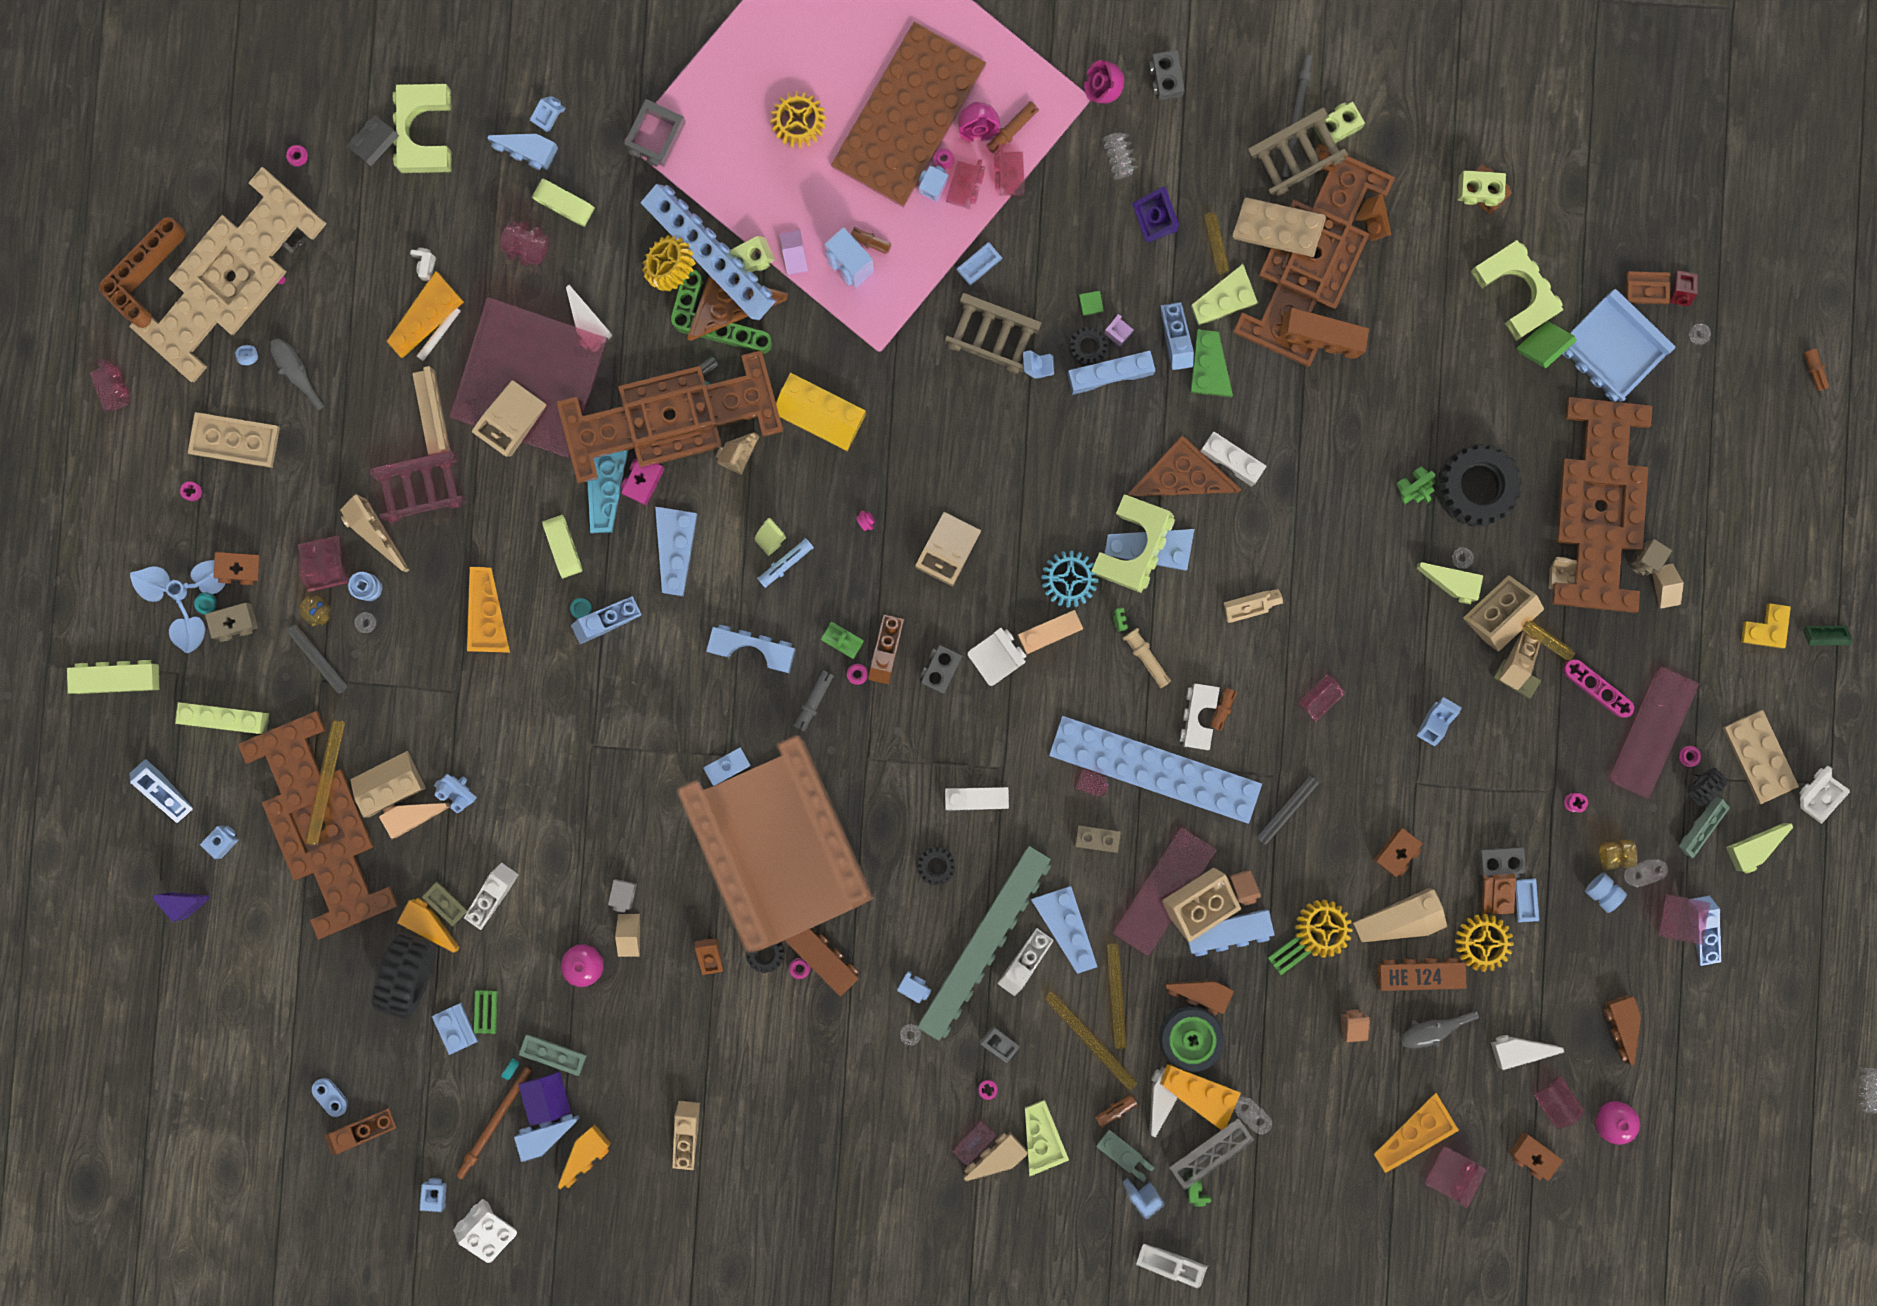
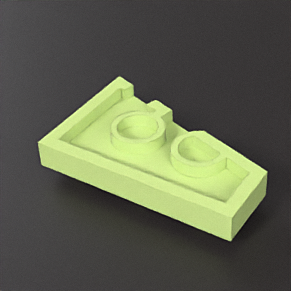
M1242 264L1191 305L1198 326L1258 303L1244 265Z
M1045 1100L1025 1107L1029 1176H1032L1069 1159Z

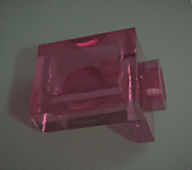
M1083 768L1075 788L1100 797L1101 794L1105 795L1109 783L1106 782V777Z

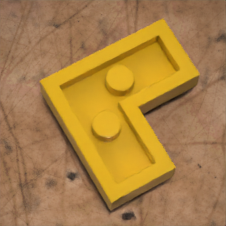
M1767 604L1765 624L1744 622L1741 643L1786 648L1791 607Z

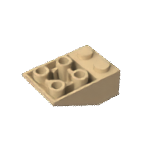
M512 380L483 414L472 430V433L504 456H512L547 404Z
M944 512L915 568L953 587L981 530Z

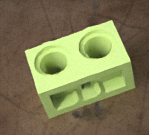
M1353 102L1348 105L1342 103L1334 109L1335 112L1329 114L1330 118L1326 119L1325 123L1333 127L1334 132H1330L1335 143L1362 129L1365 124ZM1342 115H1349L1352 122H1345ZM1313 127L1322 144L1326 146L1318 128Z
M1463 171L1459 175L1458 201H1464V204L1468 205L1477 204V202H1485L1487 206L1498 205V203L1505 199L1506 173ZM1468 184L1475 187V193L1468 191ZM1488 186L1495 187L1496 194H1491L1488 191Z
M756 236L731 249L729 252L733 257L743 260V268L747 272L764 270L770 266L769 263L775 261L766 238ZM760 250L761 256L757 260L756 252Z

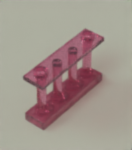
M447 451L370 469L371 477L381 482L387 513L379 514L380 518L391 523L399 521L400 517L447 506H449V509L462 506L461 503L467 502L464 496H457L451 466H453V462L458 461L456 453ZM440 466V468H443L448 499L437 501L430 472L432 467ZM419 470L423 475L428 503L416 506L410 475H412L411 472ZM396 475L402 478L408 508L400 510L395 509L389 481L391 476Z

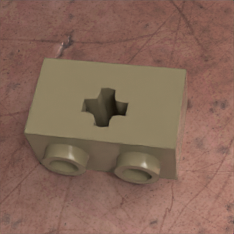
M1655 539L1643 542V550L1636 551L1629 565L1634 567V572L1642 576L1657 573L1663 567L1672 550Z
M243 603L205 614L211 638L219 639L220 642L231 640L232 636L240 634V636L252 634V630L258 628L253 606L250 603ZM235 620L236 623L232 624V627L229 626V623Z
M1077 825L1074 846L1118 853L1121 832Z

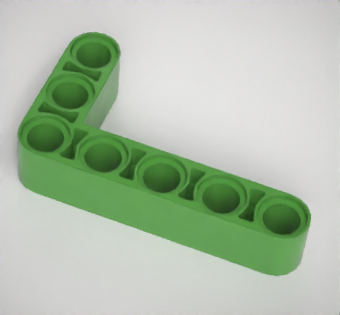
M695 270L690 272L688 277H697L698 282L695 285H688V279H685L684 285L680 284L671 316L675 329L689 334L703 286L702 278ZM691 297L692 303L687 306L683 305V298ZM679 317L687 318L686 324L682 326L677 325L676 321ZM734 323L724 326L728 329L725 336H718L717 330L701 336V338L754 352L762 350V353H767L772 348V340L768 333ZM739 333H746L748 337L745 341L740 342L737 340ZM760 338H766L768 340V343L765 347H759L757 345V341Z

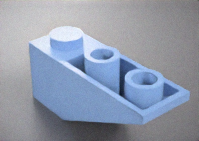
M538 134L488 136L492 148L500 152L506 150L516 160H527L530 166L538 170L541 168L548 170L558 149L554 142Z
M1180 302L1162 305L1161 313L1172 370L1193 367L1194 351L1182 304Z
M632 596L577 619L571 627L579 643L582 644L641 616V612Z
M1710 896L1690 899L1689 915L1699 964L1703 966L1721 962L1720 909Z
M572 1114L560 1117V1121L555 1123L549 1121L540 1123L539 1128L532 1129L529 1126L520 1129L519 1134L514 1138L521 1162L542 1156L579 1119V1115L573 1117Z

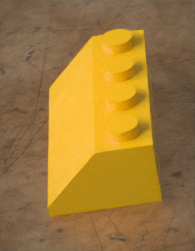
M792 373L789 374L776 403L779 417L848 451L866 416L865 410Z

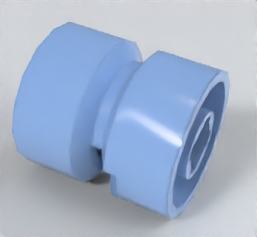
M358 572L350 578L348 589L355 598L373 601L380 596L382 583L375 575Z
M1601 873L1592 880L1585 892L1593 900H1599V905L1609 913L1623 902L1627 893L1618 885L1613 886L1614 881L1606 873Z

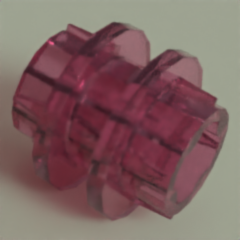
M523 220L518 224L512 221L505 227L499 246L501 251L507 253L508 260L514 261L520 256V264L526 267L530 263L537 266L544 260L550 240L548 236L542 234L540 227L536 226L532 231H529L528 222Z

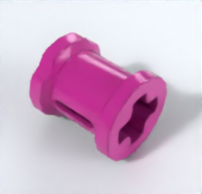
M1570 793L1564 799V806L1571 812H1583L1588 806V799L1580 793ZM1576 799H1578L1579 803H1577L1576 806H1573V802H1575Z

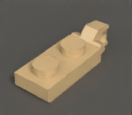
M1279 589L1224 602L1227 622L1231 623L1269 612L1268 609L1272 608V606L1282 604L1283 599Z

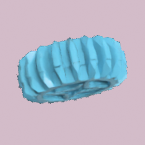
M1063 551L1061 552L1062 559L1054 555L1055 563L1048 560L1047 564L1051 566V569L1043 568V571L1048 573V575H1042L1041 579L1048 580V583L1042 584V587L1050 588L1045 594H1054L1051 598L1052 602L1056 598L1060 599L1058 602L1059 606L1063 604L1064 600L1066 601L1067 608L1070 607L1071 601H1073L1075 607H1078V599L1083 604L1086 603L1084 595L1091 598L1093 595L1089 590L1096 591L1097 589L1091 585V583H1098V579L1092 578L1096 574L1090 571L1094 563H1090L1087 566L1086 562L1089 558L1086 556L1083 561L1080 560L1082 555L1080 552L1074 558L1073 551L1069 552V557H1066V553ZM1068 562L1066 573L1053 575L1054 570L1060 564ZM1074 563L1083 568L1087 577L1079 576L1075 573ZM1071 569V574L1078 580L1071 583L1069 590L1067 581L1065 582L1064 579L1059 578H1066ZM1053 581L1062 583L1065 586L1066 596L1056 590ZM1087 583L1083 592L1072 596L1074 585Z

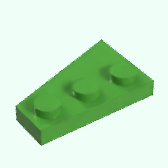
M1197 330L1190 393L1225 397L1233 396L1219 332Z

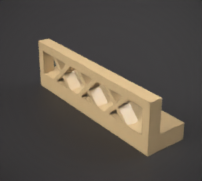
M428 366L423 367L424 371L412 374L428 455L432 456L450 452V446L435 370Z

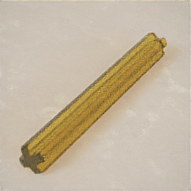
M1117 943L1107 944L1114 1042L1116 1049H1124L1127 1045L1119 945Z

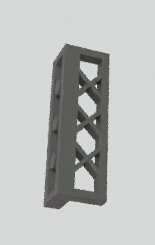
M1238 1118L1171 1166L1170 1170L1184 1190H1186L1253 1142L1254 1139ZM1244 1132L1247 1137L1241 1143L1233 1142L1236 1137ZM1225 1145H1228V1150L1226 1154H1215ZM1211 1157L1209 1166L1206 1168L1198 1167L1200 1163ZM1193 1170L1192 1178L1184 1182L1181 1177Z

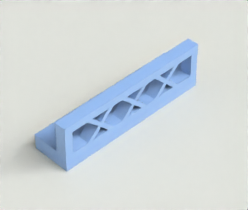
M1128 1178L1123 1181L1129 1197L1146 1218L1163 1205L1155 1187L1150 1182L1138 1191Z

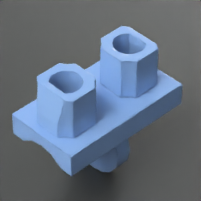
M446 774L441 780L436 781L434 785L437 788L435 796L443 801L450 798L453 801L450 805L451 809L456 813L461 812L477 798L465 786L467 779L464 776L458 780L454 776L451 777Z

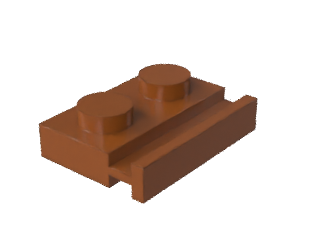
M1630 271L1626 273V299L1630 303L1666 305L1670 303V273Z
M1514 873L1493 875V877L1483 876L1481 908L1483 914L1514 913L1516 876Z

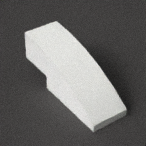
M1143 1244L1136 1265L1172 1280H1179L1195 1288L1201 1287L1207 1269L1206 1265L1147 1244Z

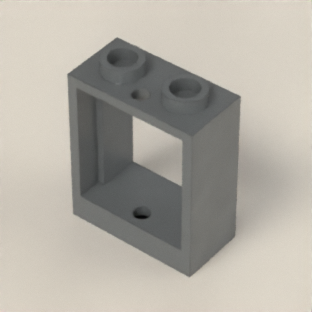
M645 99L624 143L628 150L627 152L637 158L639 156L646 158V161L653 166L658 167L659 164L664 167L686 123L684 116ZM647 114L673 125L660 154L634 143Z

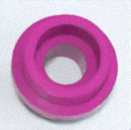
M294 145L288 149L286 157L293 166H302L308 159V153L304 147ZM297 153H301L299 159H295Z
M942 148L935 152L933 162L935 166L946 170L953 165L954 155L950 150ZM943 155L948 158L945 162L940 160V157Z
M862 510L860 515L856 517L857 521L864 531L872 530L875 520L870 512L866 513Z
M853 664L849 667L847 678L852 684L860 685L867 680L868 671L863 665ZM856 670L861 671L862 675L860 678L854 677L853 673Z
M1686 746L1681 749L1679 760L1684 766L1693 767L1700 762L1701 754L1696 747ZM1687 753L1692 754L1691 760L1686 758Z
M795 958L789 965V972L794 978L803 979L809 974L810 965L803 958ZM798 964L803 965L804 970L802 972L796 970Z

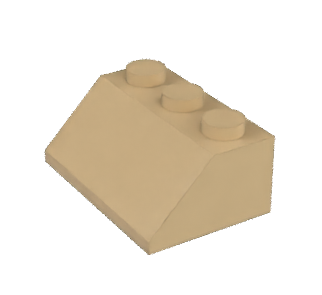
M1508 575L1463 618L1488 645L1499 652L1544 610V607L1535 593Z
M408 751L350 779L354 799L363 818L371 817L385 808L426 789Z
M1215 868L1207 871L1162 900L1170 919L1189 943L1241 910L1226 875Z

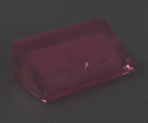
M1327 675L1298 704L1316 722L1346 693L1335 679Z

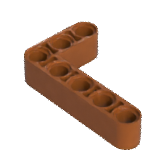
M171 217L163 218L99 285L101 294L127 320L139 328L147 327L152 320V316L131 294L132 291L178 246L186 235L184 227Z

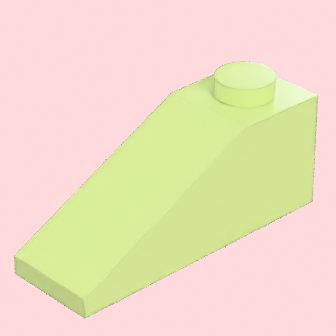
M1422 562L1417 564L1416 569L1449 595L1458 598V602L1471 604L1472 601L1474 602L1479 599L1483 575Z
M1782 823L1726 847L1736 871L1750 873L1757 870L1756 866L1763 864L1793 828L1792 824Z

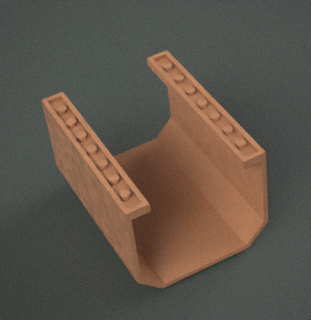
M799 736L778 745L782 756L704 790H702L699 781H696L678 790L748 952H757L874 899L808 748Z

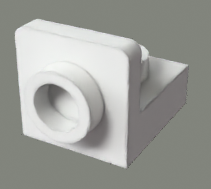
M425 248L411 250L410 254L414 258L421 259L417 264L418 276L423 281H429L433 275L436 257L430 253V250Z

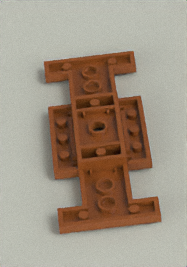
M1319 143L1315 153L1321 162L1330 157L1331 154L1326 146ZM1345 156V160L1334 166L1332 163L1321 169L1328 172L1312 208L1296 200H1293L1290 205L1291 208L1326 216L1317 249L1321 252L1320 258L1314 259L1311 256L1271 248L1258 276L1277 285L1264 316L1260 321L1242 313L1233 331L1238 336L1307 367H1310L1318 348H1309L1306 344L1290 343L1287 339L1280 338L1283 315L1291 308L1311 313L1315 303L1335 311L1369 237V233L1351 226L1366 190L1377 195L1383 194V197L1386 198L1395 177L1349 156Z
M762 350L741 355L746 376L706 385L701 366L621 385L618 387L623 402L622 407L587 416H582L577 397L557 401L577 483L599 479L594 458L635 448L639 467L642 468L722 447L717 427L756 417L758 418L763 437L783 432ZM673 410L676 413L675 418L672 420L665 419V411Z
M1569 397L1566 404L1565 419L1586 422L1584 459L1565 458L1562 460L1557 542L1575 544L1577 546L1575 584L1553 583L1552 604L1637 613L1639 612L1640 591L1619 589L1622 549L1643 550L1648 467L1627 465L1630 426L1651 427L1652 406ZM1596 501L1604 503L1605 510L1603 512L1595 508Z
M315 711L239 743L238 746L246 764L265 756L281 792V795L262 802L293 880L296 881L314 873L329 909L328 913L310 920L319 940L398 906L391 887L370 894L355 856L374 848V845L343 770L335 771L324 777L321 775L307 741L308 738L326 731L319 712ZM318 819L325 821L326 825L322 831L317 830L315 827Z

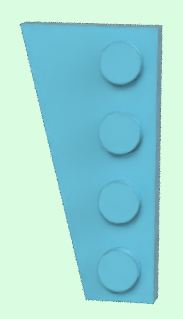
M628 450L594 458L599 479L588 481L590 533L613 532Z

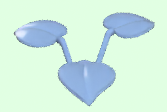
M215 560L202 562L193 568L190 576L196 582L195 584H182L177 580L170 581L167 572L160 567H148L130 573L132 584L143 599L150 602L159 601L162 599L165 591L172 599L176 600L185 619H177L171 624L169 636L171 641L185 653L194 651L202 643L205 636V625L199 617H188L181 600L186 597L187 588L199 586L202 593L208 592L210 594H216L223 589L225 583H218V579L213 578Z

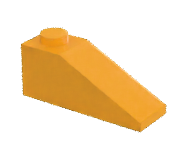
M420 898L409 900L397 923L453 953L458 951L459 945L434 910L428 907V903Z

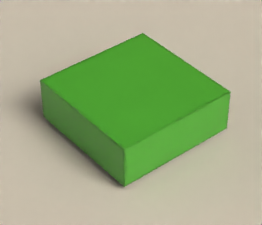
M1100 291L1079 295L1083 316L1104 312Z

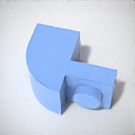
M1444 697L1439 702H1435L1422 722L1417 736L1436 746L1445 736L1449 724L1460 713L1461 707Z

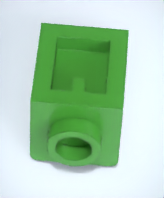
M1193 1173L1187 1174V1181L1192 1178ZM1201 1179L1187 1188L1188 1201L1193 1203V1206H1206V1203H1211L1209 1195H1198V1192H1202Z

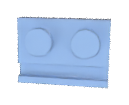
M462 1003L432 1016L449 1055L479 1041Z

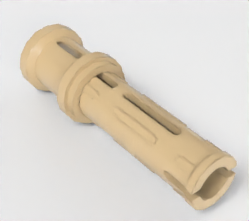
M1135 628L1122 638L1133 649V655L1138 656L1144 663L1159 688L1171 682V679L1166 675L1149 650L1150 644L1145 642L1139 634L1138 628Z

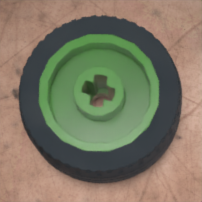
M1185 1006L1174 1010L1165 1018L1159 1032V1044L1162 1053L1172 1065L1184 1071L1196 1072L1209 1068L1218 1060L1224 1046V1033L1219 1021L1210 1012L1196 1006ZM1190 1035L1192 1037L1194 1035V1040L1192 1042H1190L1187 1039Z

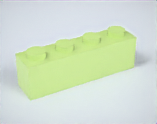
M140 660L138 665H130V661H119L117 666H109V662H98L96 667H88V663H77L75 668H67L68 693L84 694L159 690V665L151 664V660Z
M178 703L175 724L263 734L267 732L269 713Z

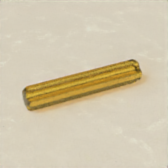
M1209 213L1206 214L1205 220L1218 274H1225L1229 271L1217 214Z
M1525 622L1522 628L1526 633L1565 660L1573 659L1575 655L1573 649L1534 622Z

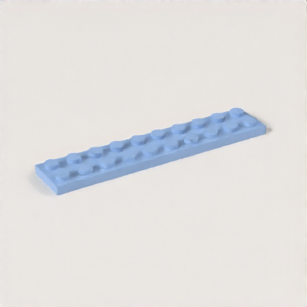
M1064 716L1061 718L1049 756L1248 824L1262 786L1261 783Z

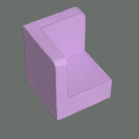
M1120 314L1117 315L1104 332L1105 336L1119 347L1134 331L1121 320L1122 316Z

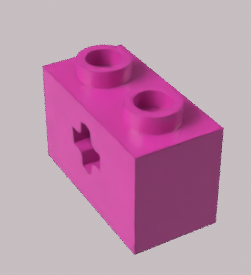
M634 459L630 466L632 472L629 478H625L621 484V493L647 506L665 468L659 464L640 468L638 459ZM643 476L646 481L639 484L637 477L641 478Z

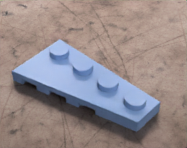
M655 507L662 593L684 596L698 514Z
M1194 529L1168 531L1165 536L1166 544L1157 555V566L1187 571ZM1147 533L1108 534L1104 554L1114 558L1133 560L1145 550Z
M1069 886L1032 898L1033 904L1077 974L1096 968L1097 964L1072 887Z

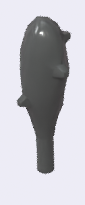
M280 338L273 339L270 342V351L279 370L277 373L284 375L291 383L302 390L317 411L323 409L324 405L314 392L308 380L305 366L298 356L299 349H294Z
M1473 1011L1451 1019H1432L1423 1023L1411 1020L1412 1026L1400 1037L1401 1045L1411 1049L1432 1045L1438 1048L1440 1047L1439 1042L1442 1039L1446 1038L1460 1025L1479 1019L1477 1011Z

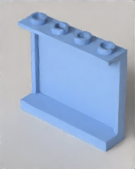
M1614 289L1571 331V334L1575 336L1577 341L1562 355L1568 359L1571 358L1576 363L1575 366L1580 372L1586 373L1596 387H1601L1606 392L1605 395L1610 401L1622 402L1640 381L1667 354L1675 349V346L1626 298Z

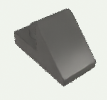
M995 1025L979 1042L1006 1063L1020 1048L1016 1042L1003 1034Z

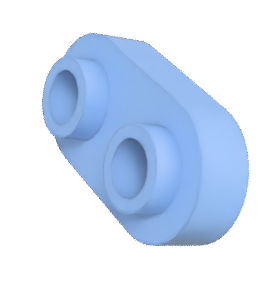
M321 1078L313 1084V1096L329 1115L338 1117L347 1111L348 1100L330 1079ZM320 1086L325 1088V1093L319 1091ZM334 1102L339 1105L338 1110L333 1108Z

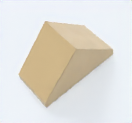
M1673 564L1663 565L1659 572L1652 574L1659 609L1681 605L1684 583Z
M618 914L615 935L618 957L640 956V914Z

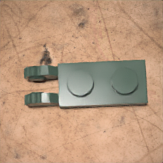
M1110 1129L1106 1131L1096 1144L1098 1149L1126 1171L1132 1172L1143 1182L1147 1178L1142 1172L1134 1168L1136 1164L1140 1162L1150 1171H1153L1155 1168L1142 1157V1154Z

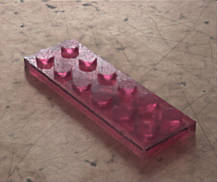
M1662 666L1658 667L1609 782L1644 798H1650L1699 683Z
M1180 827L1113 931V934L1149 957L1172 921L1162 900L1200 877L1217 850Z

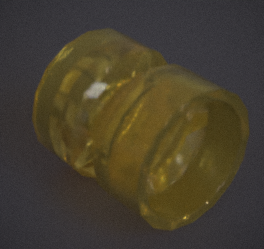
M1621 840L1617 844L1614 841L1602 842L1600 844V861L1605 870L1617 869L1619 865L1622 868L1635 867L1637 865V851L1633 840Z

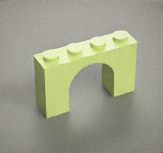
M447 84L396 85V92H393V102L396 105V112L393 113V122L396 125V133L399 136L394 141V145L397 146V154L393 156L394 166H397L401 173L451 172V151L447 146L417 145L412 142L409 133L410 125L418 114L425 111L451 110V90Z
M1518 240L1471 270L1481 288L1507 274L1518 275L1529 284L1532 293L1529 306L1505 323L1516 341L1563 311L1561 300L1556 295H1553L1549 282L1542 278L1538 265L1530 260L1526 247L1519 243Z
M1124 494L1116 514L1121 519L1145 528L1147 533L1146 548L1140 556L1129 561L1119 560L1099 552L1091 572H1094L1098 577L1142 593L1143 588L1146 589L1149 584L1150 577L1148 576L1151 569H1155L1157 565V555L1166 544L1165 536L1168 530L1172 529L1175 520L1173 519L1174 515L1170 511Z

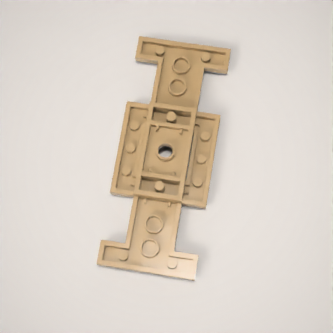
M263 167L260 168L249 182L252 187L264 196L263 199L239 227L234 225L227 217L221 215L169 278L184 294L160 323L152 317L150 324L145 328H139L133 323L129 326L190 382H195L207 368L192 352L212 328L218 323L228 333L234 335L287 272L272 256L292 232L298 227L310 239L314 240L327 224ZM233 270L236 276L232 282H229L227 280V273Z

